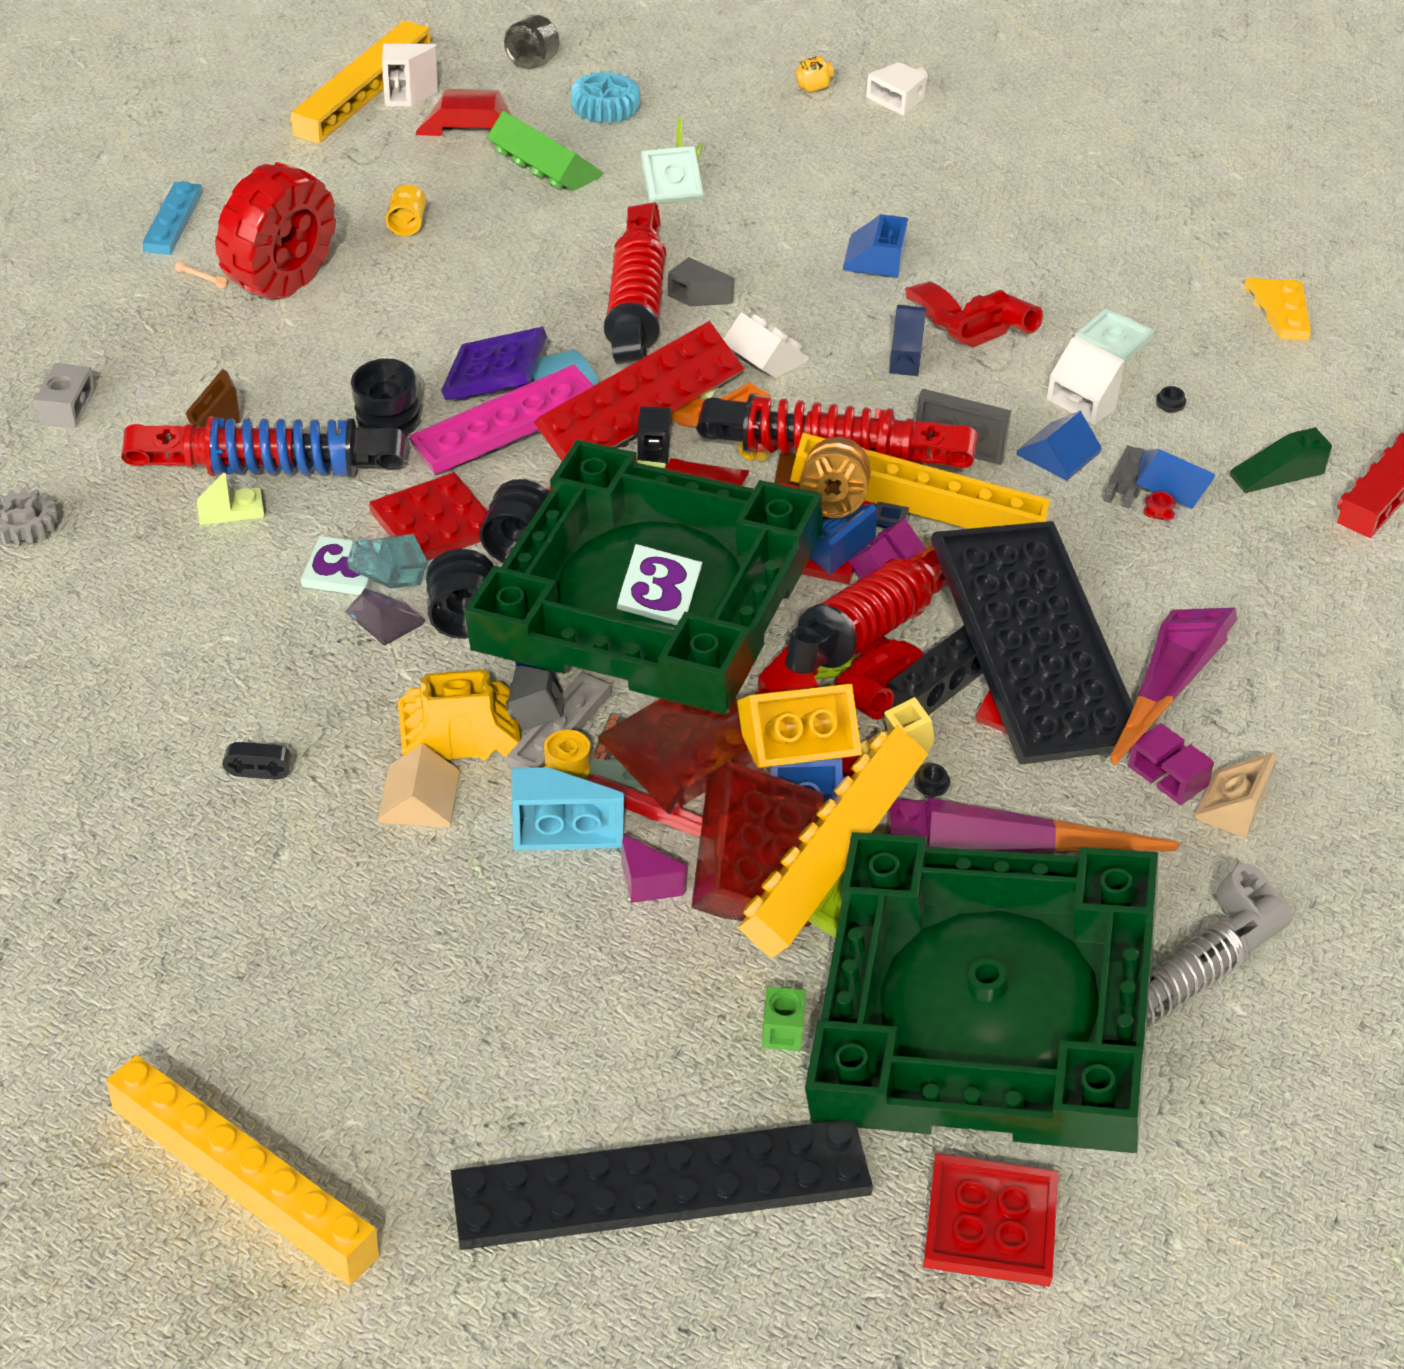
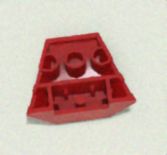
M446 89L429 115L417 128L416 135L442 136L444 127L493 128L502 111L510 115L511 113L499 90Z

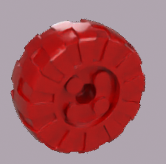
M275 162L274 165H260L253 169V172L248 176L242 178L232 190L229 200L222 209L218 221L217 236H215V251L220 261L219 266L225 276L244 290L268 299L289 297L300 287L306 286L315 277V272L319 266L323 265L330 250L329 245L332 235L335 234V203L331 192L325 189L326 185L303 169L280 162Z

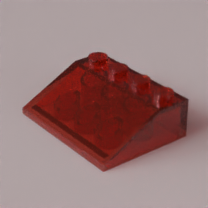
M660 698L602 732L597 738L669 815L720 783L725 770L737 772L754 761L742 737L737 703L739 699H735L728 714L724 715Z
M727 760L707 778L691 908L723 919L743 921L746 917L743 913L744 908L755 896L759 895L761 897L764 894L765 890L761 886L774 871L780 872L784 867L780 863L784 855L792 847L796 846L798 848L802 843L798 839L799 835L810 823L814 822L816 824L820 819L816 813L823 806L824 794ZM807 921L803 927H809L811 923Z

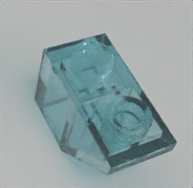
M414 534L353 541L346 565L348 569L393 589L421 585L428 562Z

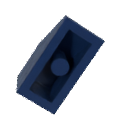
M897 305L890 374L919 375L926 307Z

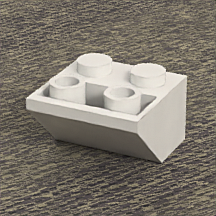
M383 44L382 67L385 106H413L438 93L436 44Z
M741 312L724 337V341L732 350L774 378H778L806 363L809 359L807 355L800 351L803 347L801 344L756 314L749 318Z
M1074 336L1050 375L1047 400L1072 413L1081 411L1086 421L1096 425L1116 409L1125 361L1078 336Z

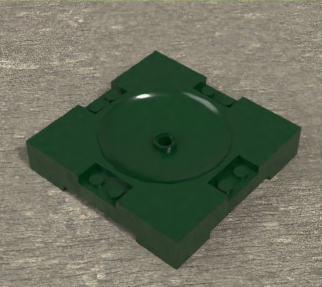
M576 439L550 479L551 491L501 567H492L465 608L464 614L470 650L565 674L569 666L628 680L630 691L727 715L765 644L764 633L783 598L789 599L823 535L822 494L759 480L753 489L637 463L636 452ZM636 544L702 562L688 612L684 611L677 625L617 609L619 596Z
M852 832L841 888L842 904L821 1020H817L805 1085L811 1124L845 1120L856 1122L857 1128L931 1134L932 1126L1012 1133L1013 1142L1138 1153L1146 1028L1158 893V852L1080 847L1079 856L929 847L927 837Z

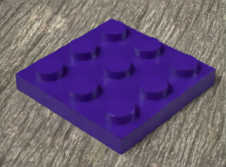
M544 327L462 344L441 389L445 401L455 398L463 400L474 394L483 392L491 394L502 388L511 386L519 388L529 383L547 338Z

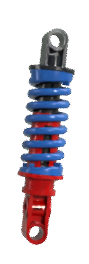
M209 416L206 426L196 427L195 424H187L186 426L129 425L124 429L121 459L126 464L132 466L177 465L195 468L196 465L206 466L210 476L222 475L223 473L233 474L232 471L237 475H242L246 472L247 468L253 475L261 474L264 468L268 474L276 475L282 468L283 472L288 476L295 474L297 469L305 476L311 475L314 469H316L319 475L326 476L333 467L334 476L354 478L356 468L397 469L401 467L404 458L405 434L401 430L392 427L382 429L356 428L354 418L338 420V429H341V433L337 434L336 421L334 419L328 420L327 433H320V422L317 419L310 421V433H303V421L301 419L293 421V428H286V421L284 419L277 420L276 428H269L268 419L262 418L259 422V428H253L252 420L245 418L242 422V428H236L233 418H228L224 426V418Z

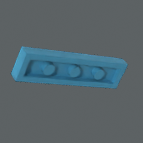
M187 181L173 183L142 242L143 252L172 254L202 195L201 184Z

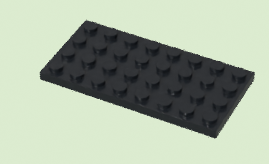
M1054 521L934 532L930 541L1019 764L1112 753L1134 706Z

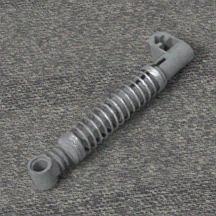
M1251 864L1238 865L1218 885L1217 898L1232 917L1226 922L1219 921L1210 925L1199 936L1193 937L1191 942L1184 943L1183 947L1175 949L1174 953L1168 954L1166 959H1161L1157 965H1152V969H1157L1153 972L1151 971L1148 1013L1152 1015V1020H1147L1149 1024L1146 1030L1151 1028L1153 1024L1160 1022L1170 1012L1177 1010L1179 1006L1186 1004L1188 1000L1195 998L1196 994L1212 986L1213 982L1219 981L1221 977L1242 965L1246 961L1249 952L1291 924L1293 914L1290 906L1264 873L1256 866ZM1230 941L1231 945L1227 947L1226 942ZM1223 945L1225 949L1219 952L1218 948ZM1204 957L1208 959L1206 962L1202 960ZM1156 1007L1161 1009L1160 1014L1155 1013L1154 1009Z

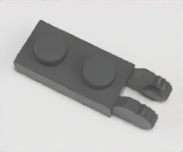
M1127 445L1109 480L1104 494L1105 502L1111 503L1117 492L1124 494L1122 507L1130 508L1134 499L1138 498L1143 487L1137 485L1136 481L1141 456L1145 449Z

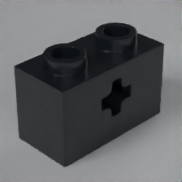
M640 406L637 460L660 462L667 465L670 455L671 408Z

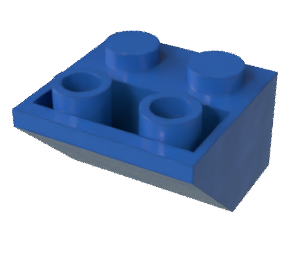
M880 214L852 233L843 270L854 273L878 274L883 277H899L906 246L908 218Z

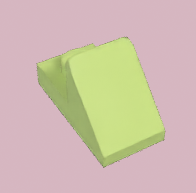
M223 473L197 499L200 525L264 517L260 487L228 491L226 473Z

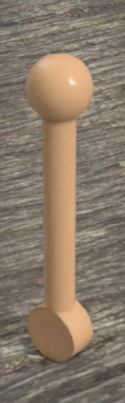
M181 261L175 264L177 272H187L216 283L218 288H225L227 286V278L214 277L187 267Z

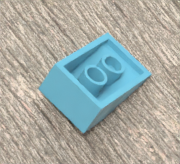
M549 767L512 768L513 850L622 848L623 792Z

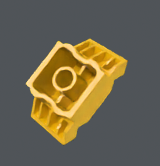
M485 669L424 674V677L420 679L421 687L410 688L398 700L403 756L423 743L445 760L474 757L485 761L494 750H497L506 757L521 740L517 719L512 720L506 707L510 689L501 681H491L490 674L485 672Z

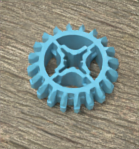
M602 71L600 73L591 72L590 75H582V78L576 79L575 84L572 85V109H574L576 115H580L581 119H589V122L596 121L599 124L606 122L610 125L611 122L620 123L621 120H629V117L635 116L636 111L639 109V86L636 85L635 80H630V76H622L621 73L614 74L611 71L608 73Z

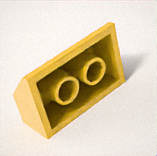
M852 684L750 695L737 700L742 737L757 768L862 755Z

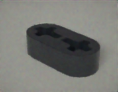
M234 742L226 748L222 766L233 776L278 780L287 777L289 774L293 756L287 748L280 745Z

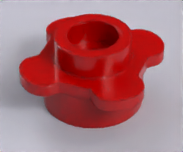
M1157 491L1145 498L1147 507L1144 508L1143 513L1147 517L1157 520H1172L1175 517L1173 508L1176 507V502L1169 493Z

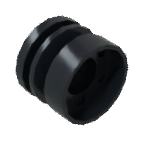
M385 358L368 361L357 368L352 374L351 389L355 402L354 409L358 427L377 429L392 427L401 430L405 436L413 432L420 421L417 383L413 369L405 362Z
M512 479L500 485L495 491L479 532L481 544L490 556L504 563L550 491L526 479Z
M459 548L438 555L429 564L426 573L428 617L431 625L439 633L451 638H468L464 610L494 566L484 554L475 550Z

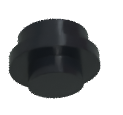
M1175 386L1164 387L1156 397V404L1167 413L1181 411L1186 406L1185 393L1182 389Z
M927 764L915 775L914 784L920 793L926 796L937 797L949 790L950 778L944 767L938 764Z

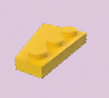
M1246 277L1245 289L1247 292L1254 294L1256 305L1264 308L1267 313L1266 319L1279 338L1309 340L1311 328L1303 281Z

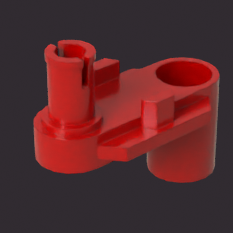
M998 290L986 296L977 295L972 297L971 302L966 303L963 311L956 315L945 309L938 310L934 315L933 322L935 326L948 330L949 336L952 339L973 348L1006 334L1010 326L1028 334L1034 333L1042 324L1043 311L1039 306Z
M882 636L878 641L873 642L861 651L860 657L854 660L852 667L846 669L837 678L835 686L852 684L856 710L872 719H882L885 717L884 712L891 709L894 703V694L888 688V682L923 656L922 651L907 641L890 640Z

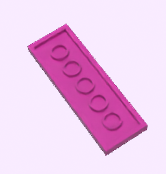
M573 364L409 435L411 444L434 475L452 469V467L465 461L476 459L481 454L490 450L503 447L515 439L533 434L538 430L534 421L539 416L594 385Z

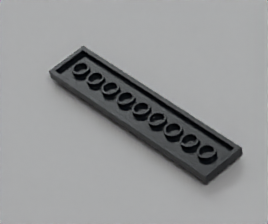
M845 1120L450 1170L459 1250L871 1196L873 1189L856 1122Z

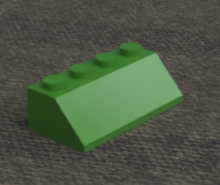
M502 111L487 137L488 140L496 144L493 148L505 157L509 153L512 154L511 160L523 168L529 164L531 166L529 171L542 179L545 175L549 176L547 182L560 190L565 186L574 191L600 178L603 174L601 170L576 153L505 111Z

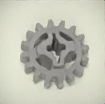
M22 488L20 493L17 494L13 490H9V495L5 497L0 495V538L2 537L3 544H7L11 540H15L16 545H20L22 540H27L31 544L34 541L33 538L37 536L42 539L45 538L44 531H53V524L58 523L54 500L50 501L48 494L40 496L37 489L27 493L26 488Z

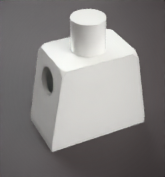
M895 63L868 74L866 97L905 115L923 100L926 80L928 78L927 72L922 67L913 69L903 63Z

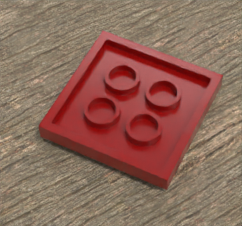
M455 472L369 502L372 515L412 566L432 560L446 551L462 549L481 542L479 532L487 510Z
M935 1153L923 1268L1050 1287L1053 1276L1059 1171Z

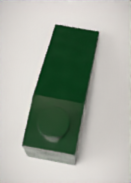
M1316 427L1289 433L1230 470L1229 475L1244 493L1325 474L1332 444Z

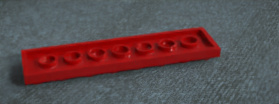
M708 321L539 416L534 423L561 461H563L576 439L615 448L638 434L640 406L671 408L672 414L739 375L744 370V367L711 321Z

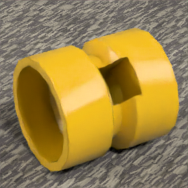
M405 184L396 187L392 192L385 221L387 227L393 233L400 236H411L420 229L427 202L426 196L421 189L414 185Z
M559 730L552 733L546 738L544 743V767L588 780L590 777V741L584 734L575 730Z

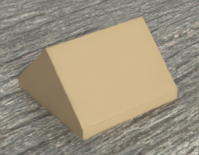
M422 743L389 765L378 823L451 827L460 771Z
M1272 752L1215 770L1194 814L1195 818L1200 822L1247 838L1267 794L1277 760L1276 755Z

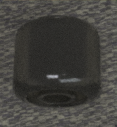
M534 14L512 24L506 31L503 40L504 50L508 58L522 69H534L547 62L556 54L560 44L559 33L555 25L548 18Z

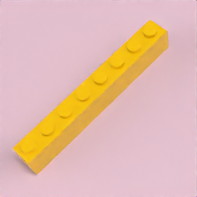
M407 20L399 23L291 111L290 120L293 135L320 144L384 90L383 44H431L430 27Z
M806 433L802 434L790 481L799 483L807 454L815 444L825 440V438ZM864 449L870 460L871 476L865 501L874 502L875 504L877 502H884L909 507L908 513L967 529L1046 522L1050 503L1048 498ZM829 479L828 484L836 483L839 486L840 481L836 480L833 482Z
M898 725L887 734L880 731L868 744V747L871 749L869 754L864 753L855 761L851 767L854 774L851 777L849 775L846 776L834 789V792L837 794L834 800L830 798L816 813L820 818L816 824L814 822L810 823L799 835L798 839L802 841L798 848L796 846L792 847L781 859L780 863L784 866L780 872L774 871L761 887L765 890L764 894L761 897L759 895L755 896L744 908L743 913L746 917L738 929L770 958H773L790 946L845 870L851 833H872L929 753Z
M137 1054L106 1079L113 1110L349 1286L379 1258L377 1231L374 1226Z

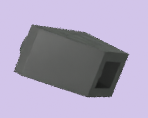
M688 257L668 272L667 296L690 307L731 304L734 301L735 278Z
M525 666L516 667L512 683H510L509 699L506 701L507 711L512 720L517 719L522 731L561 718L564 699L550 672Z

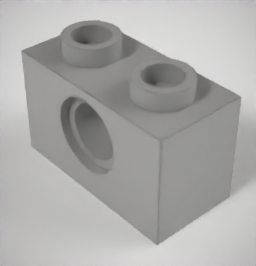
M61 363L54 364L49 375L45 376L39 393H36L33 399V408L38 413L40 424L76 428L95 392L91 367Z

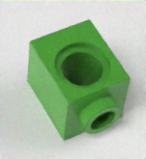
M767 986L762 1048L801 1051L806 990Z

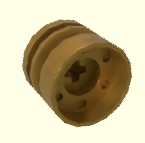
M842 437L827 438L815 444L807 454L799 487L803 490L822 494L824 517H845L855 512L864 502L871 476L870 460L864 449L854 441ZM829 479H830L831 481H833V482L836 481V480H839V481H840L839 486H838L836 483H833L832 485H829V484H828Z

